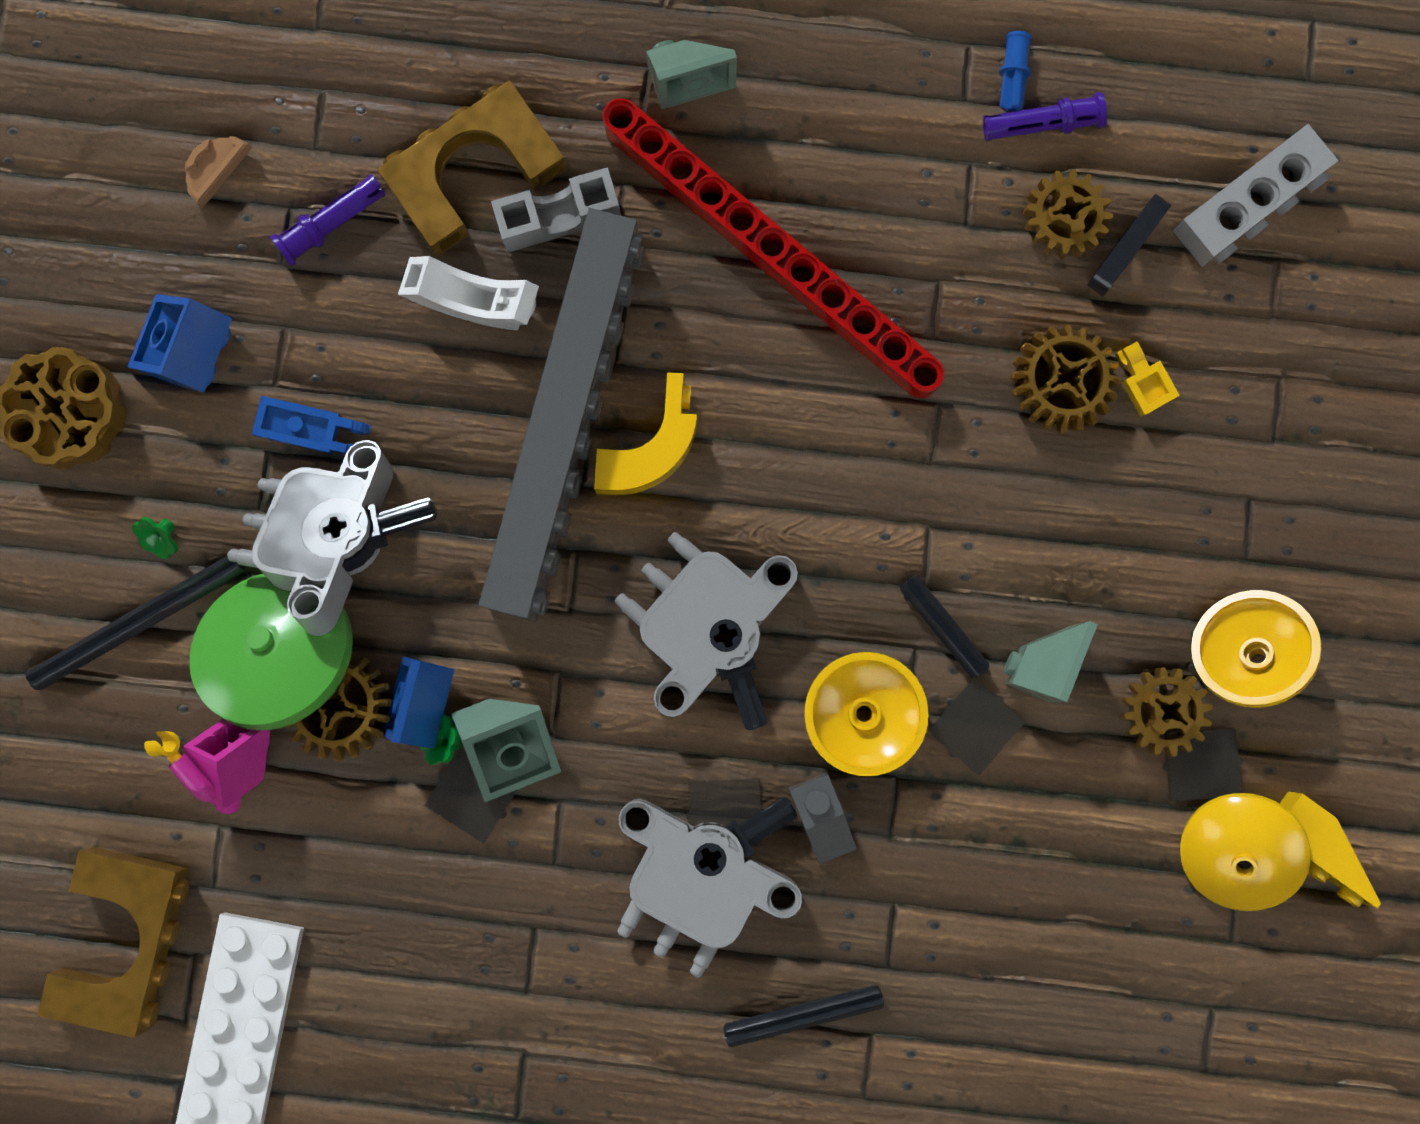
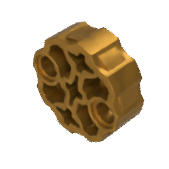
M52 347L47 352L38 355L26 354L10 366V375L5 383L0 386V435L11 449L30 457L33 462L50 468L70 470L75 465L85 462L95 463L110 452L111 442L116 434L124 429L127 410L121 404L119 395L121 385L108 369L90 361L87 357L72 349ZM98 376V388L94 392L89 393V382L92 378ZM26 396H30V397L36 398L40 404H38V403L36 402V400H34V399H24V398H25ZM84 417L97 418V422L87 421ZM33 425L34 433L32 437L24 442L23 434L25 429Z

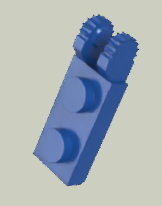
M261 396L251 435L333 455V452L346 455L349 448L354 444L336 442L339 428L358 435H370L372 426L363 422L342 418L338 413Z

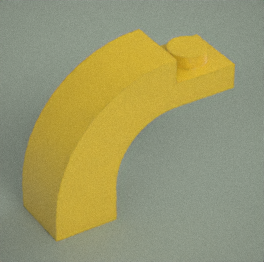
M667 373L664 419L661 428L652 440L632 450L597 449L594 490L597 494L628 495L645 491L671 476L685 460L695 438L697 415L682 414V409L690 410L691 386L684 385L683 373Z

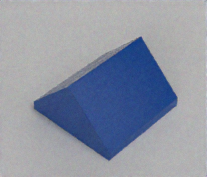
M402 656L391 696L393 706H390L387 712L392 719L391 722L384 723V736L391 742L434 749L455 669Z

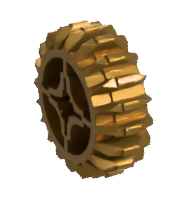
M1065 325L1062 328L1061 336L1055 326H1051L1046 330V337L1037 332L1032 337L1033 345L1024 343L1020 348L1024 356H1017L1013 360V365L1021 371L1013 372L1010 375V381L1021 383V385L1011 391L1012 396H1024L1025 400L1018 406V409L1025 411L1030 407L1034 411L1028 419L1031 423H1034L1040 417L1045 418L1042 424L1043 430L1048 431L1054 425V422H1057V430L1060 434L1068 431L1069 424H1071L1075 432H1080L1084 429V421L1088 425L1093 426L1099 422L1097 414L1103 416L1108 414L1110 408L1106 402H1114L1118 397V394L1110 388L1118 386L1121 383V379L1110 375V373L1119 367V363L1115 361L1107 363L1106 358L1112 353V348L1107 347L1100 351L1097 345L1102 339L1098 335L1091 341L1086 340L1087 328H1081L1076 336H1073L1071 325ZM1055 350L1073 352L1082 357L1083 360L1071 362L1062 353L1057 354ZM1041 357L1046 364L1043 368L1047 374V382L1038 389L1035 382V368L1038 359ZM1092 370L1094 391L1089 401L1085 396L1087 390L1083 384V377L1088 371ZM1075 371H1079L1070 383H1060L1056 387L1051 388L1058 381L1059 376L1071 375ZM1053 396L1061 397L1068 405L1073 404L1075 409L1056 407L1046 399Z
M352 652L347 671L340 685L328 699H339L341 696L342 699L339 702H344L345 707L352 708L354 711L343 710L333 714L332 712L335 709H330V704L324 703L317 709L322 717L320 727L323 728V733H320L314 727L309 716L294 724L285 726V728L298 727V730L291 736L293 742H299L307 738L303 745L304 752L311 753L318 746V758L327 759L332 749L334 760L341 761L345 756V748L351 758L360 756L359 744L366 750L372 749L374 743L369 734L378 738L384 736V730L377 726L378 721L391 722L392 717L381 713L382 707L393 706V700L381 699L380 693L387 692L391 687L389 683L376 685L375 682L383 675L381 669L372 670L367 674L371 666L370 659L363 658L356 665L357 654ZM352 676L364 688L368 707L354 699L352 694L354 684L351 683ZM348 717L364 719L362 725L352 735L340 740L334 739L336 731L341 730L344 721Z

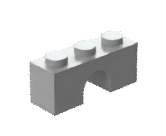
M608 167L569 178V186L555 194L533 196L530 190L491 201L501 238L507 252L581 232L589 208L621 216Z

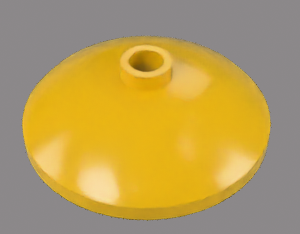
M1252 590L1230 595L1218 601L1206 611L1195 628L1191 652L1198 676L1212 693L1235 705L1262 708L1283 703L1307 687L1319 667L1321 640L1314 620L1300 604L1291 598L1275 592ZM1260 654L1266 657L1261 663L1250 661L1254 655Z
M873 652L852 653L836 659L826 666L813 681L806 697L804 709L806 730L816 751L835 768L857 776L882 775L905 764L920 747L926 734L929 717L925 692L916 676L896 659ZM861 706H866L871 711L869 720L865 722L860 721L856 716L857 709Z
M1233 793L1217 797L1203 804L1187 821L1180 843L1182 866L1192 885L1207 899L1229 909L1258 911L1277 906L1288 900L1299 890L1309 872L1311 860L1310 844L1300 821L1283 805L1256 794ZM1248 861L1252 866L1248 869H1242L1237 863Z

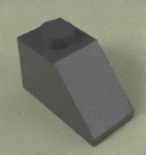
M823 773L788 788L819 865L857 849L828 774Z

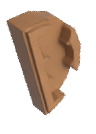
M229 136V138H218L212 141L210 139L204 140L192 150L185 163L187 191L201 208L206 205L252 149L249 143L237 137Z

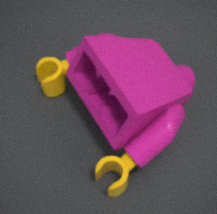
M222 719L185 744L182 755L178 752L180 739L174 732H156L158 737L161 738L163 746L156 741H146L144 743V748L149 756L166 757L170 762L168 768L197 800L210 802L215 805L219 812L230 814L240 809L241 797L261 783L264 778L267 752L270 745V730L245 729Z

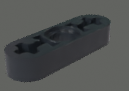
M1155 193L1092 276L1087 286L1103 297L1164 217L1171 204Z

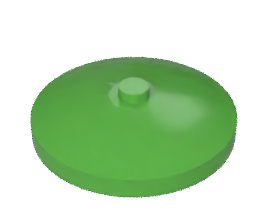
M264 574L250 577L236 584L212 604L200 621L193 637L189 660L190 675L200 699L223 720L250 730L282 728L306 718L331 697L347 671L352 654L353 636L351 623L344 607L336 625L330 632L321 636H313L307 633L288 611L287 601L291 591L275 587ZM317 607L313 608L309 614L315 611Z

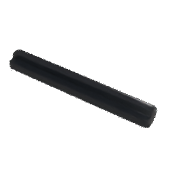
M874 985L729 1022L724 1025L723 1032L728 1047H735L879 1010L884 1007V999L879 986Z

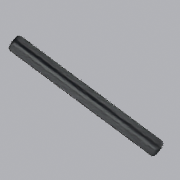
M227 556L28 670L25 675L27 681L34 690H43L244 574L246 567L229 561Z

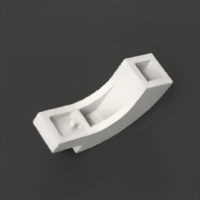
M422 256L409 258L398 295L450 316L486 326L518 330L519 325L528 324L529 318L535 310V298L539 286L527 280H494L480 277L454 268L433 257Z

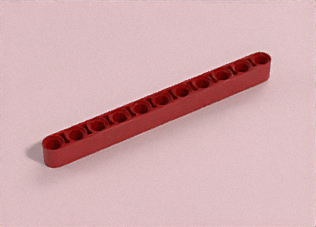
M618 98L606 105L603 110V122L606 136L612 144L914 398L925 399L937 391L944 379V369L938 359L633 102ZM618 117H627L632 121L629 126L622 129L612 125V122ZM648 142H656L661 145V149L654 154H647L641 148ZM677 167H686L692 172L688 178L682 180L676 179L671 175L672 171ZM707 192H716L722 199L715 205H707L701 200V197ZM745 217L750 220L752 226L747 230L740 231L733 228L731 222L735 218ZM775 242L782 248V252L777 256H768L763 253L761 247L765 243ZM799 267L806 268L811 272L812 279L807 282H798L792 277L791 272ZM827 293H835L840 296L843 304L837 308H829L822 302L821 297ZM858 318H865L872 324L873 331L868 334H860L853 328L852 322ZM890 343L896 344L902 349L903 357L898 360H891L884 354L883 347ZM919 369L929 371L933 376V384L930 386L918 384L914 378V371Z

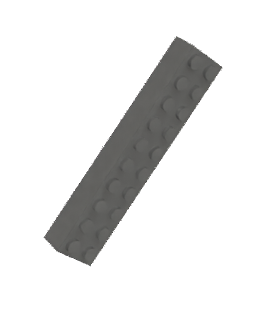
M593 208L588 209L478 605L488 610L532 622L537 621L538 614L544 616L547 611L550 592L546 591V584L549 575L555 577L558 571L561 553H558L556 548L559 537L566 538L569 531L572 514H568L567 508L570 498L577 499L582 483V475H579L578 470L580 460H587L591 451L593 437L589 436L591 421L598 422L603 406V398H600L602 382L609 383L614 365V360H611L612 344L619 345L624 329V322H621L622 307L629 308L635 287V284H632L633 268L640 269L644 257L643 235L639 234L637 220Z

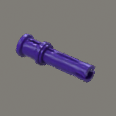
M1096 92L1093 94V97L1070 101L1068 97H1064L1053 106L990 116L983 115L984 138L987 142L993 139L1059 129L1061 133L1070 134L1076 128L1096 126L1098 129L1105 128L1107 124L1105 97L1102 92Z
M369 174L367 178L310 217L308 214H302L297 217L298 222L280 235L274 233L269 237L292 267L296 264L297 257L314 246L321 247L324 245L323 242L326 241L324 237L380 198L385 197L386 194L380 188L381 186L375 177Z

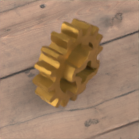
M1072 169L1067 178H1063V175L1058 170L1051 177V182L1043 177L1037 185L1039 190L1032 189L1027 199L1033 204H1028L1023 210V214L1032 217V219L1024 227L1027 231H1036L1037 234L1032 240L1033 244L1040 243L1042 240L1046 243L1044 253L1047 255L1053 248L1059 249V257L1061 259L1066 257L1069 250L1073 251L1076 258L1081 257L1085 252V246L1092 251L1099 244L1097 238L1103 239L1108 233L1109 229L1104 224H1108L1112 220L1113 214L1104 211V209L1112 201L1111 198H1101L1099 196L1104 188L1103 184H1099L1094 188L1089 185L1092 175L1087 174L1083 180L1077 179L1076 170ZM1052 194V207L1043 212L1044 201ZM1064 209L1067 214L1062 215L1060 212ZM1073 213L1076 216L1072 220L1069 214ZM1089 217H1093L1090 230L1084 234L1083 230L1086 228L1084 221H1087Z
M1165 667L1156 668L1155 678L1149 672H1143L1140 674L1142 685L1135 682L1128 684L1129 689L1134 693L1133 696L1121 698V702L1129 706V711L1120 714V719L1130 720L1132 724L1125 730L1126 735L1138 734L1139 737L1135 745L1139 748H1144L1150 743V754L1160 755L1164 747L1167 756H1177V746L1184 752H1190L1193 750L1190 742L1191 739L1202 742L1205 739L1199 731L1200 727H1211L1212 725L1211 721L1203 718L1204 712L1213 710V705L1203 704L1201 700L1208 693L1207 689L1195 690L1193 687L1196 684L1197 678L1195 676H1188L1182 680L1183 673L1181 669H1173L1169 677ZM1162 684L1174 686L1165 695L1152 690L1154 687ZM1188 702L1190 703L1191 707V718L1189 717L1188 713ZM1141 705L1144 707V722L1142 721L1141 717ZM1160 705H1171L1168 712L1172 715V719H1162L1164 711L1160 708ZM1167 729H1172L1180 734L1172 739L1164 740L1158 738Z

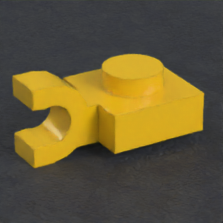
M1138 341L1115 353L1121 366L1131 375V377L1121 383L1140 417L1180 396L1161 361L1149 366Z

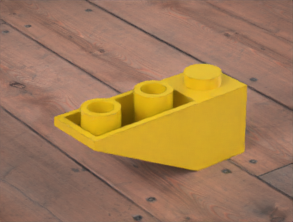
M1288 791L1280 804L1296 816L1307 834L1311 853L1308 874L1322 883H1325L1328 879L1340 889L1337 895L1357 908L1364 904L1378 909L1381 902L1338 819L1303 793Z

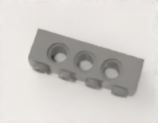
M1307 124L1183 219L1173 232L1201 267L1205 266L1212 259H1215L1220 264L1239 249L1235 245L1238 239L1245 235L1251 240L1269 226V223L1265 220L1269 215L1276 211L1281 217L1300 202L1296 195L1304 188H1307L1312 193L1330 179L1331 176L1327 173V170L1339 160L1311 126ZM1282 169H1286L1292 173L1294 177V182H1290L1284 178V176L1282 175ZM1251 192L1257 193L1262 197L1264 206H1259L1253 202ZM1219 216L1229 218L1233 223V230L1224 228L1220 223Z

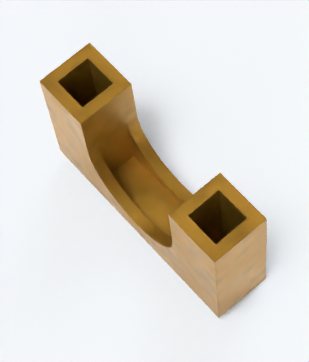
M510 80L502 86L497 84L490 87L483 93L481 100L470 107L464 106L457 109L451 114L448 122L437 129L431 128L424 131L418 136L415 144L404 151L398 150L391 153L385 158L383 165L377 168L392 193L437 257L470 236L464 223L443 195L441 186L444 167L457 151L474 144H488L500 148L511 157L534 191H537L567 170L563 155Z
M98 847L79 850L69 892L112 901L124 907L132 915L138 926L140 934L139 952L132 967L121 977H103L68 968H61L47 974L37 1016L132 1038L148 1031L149 1027L152 1028L160 1010V1004L156 1002L159 986L164 985L169 974L170 962L166 961L169 945L175 943L180 929V922L176 920L179 905L185 902L189 893L190 881L186 880L189 868Z

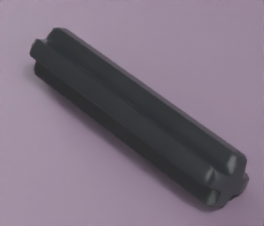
M914 575L905 581L900 587L901 592L969 676L977 678L986 672L990 667L989 662L919 576Z

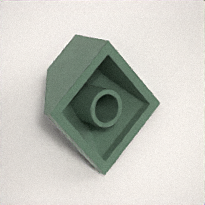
M666 40L656 44L651 50L646 51L648 69L661 110L736 88L737 56L733 49L688 40L679 42Z
M1091 621L1074 624L1025 644L1019 648L1018 652L1012 651L1004 667V673L1008 675L1005 684L1050 703H1067L1098 624Z
M487 699L451 713L484 802L561 772L539 705Z

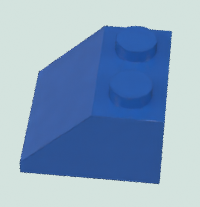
M156 294L127 367L180 387L204 393L206 386L215 377V363L220 350L225 347L230 338L229 327L233 318L191 298Z

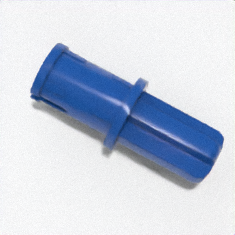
M1011 31L1006 35L1004 65L999 69V74L1003 77L999 106L1006 113L1023 109L1026 79L1031 75V69L1028 67V58L1032 36L1025 31Z

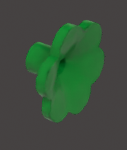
M142 517L132 525V531L138 537L140 546L148 552H154L160 559L166 560L178 551V546L171 536V533L175 530V525L170 520L164 518L156 524L149 517Z
M443 715L434 749L420 747L421 751L425 752V761L429 765H437L440 762L448 763L453 758L454 751L460 748L461 739L457 729L454 728L453 718Z

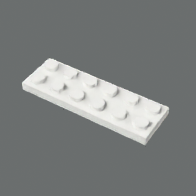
M226 912L219 915L176 1124H264L304 927Z

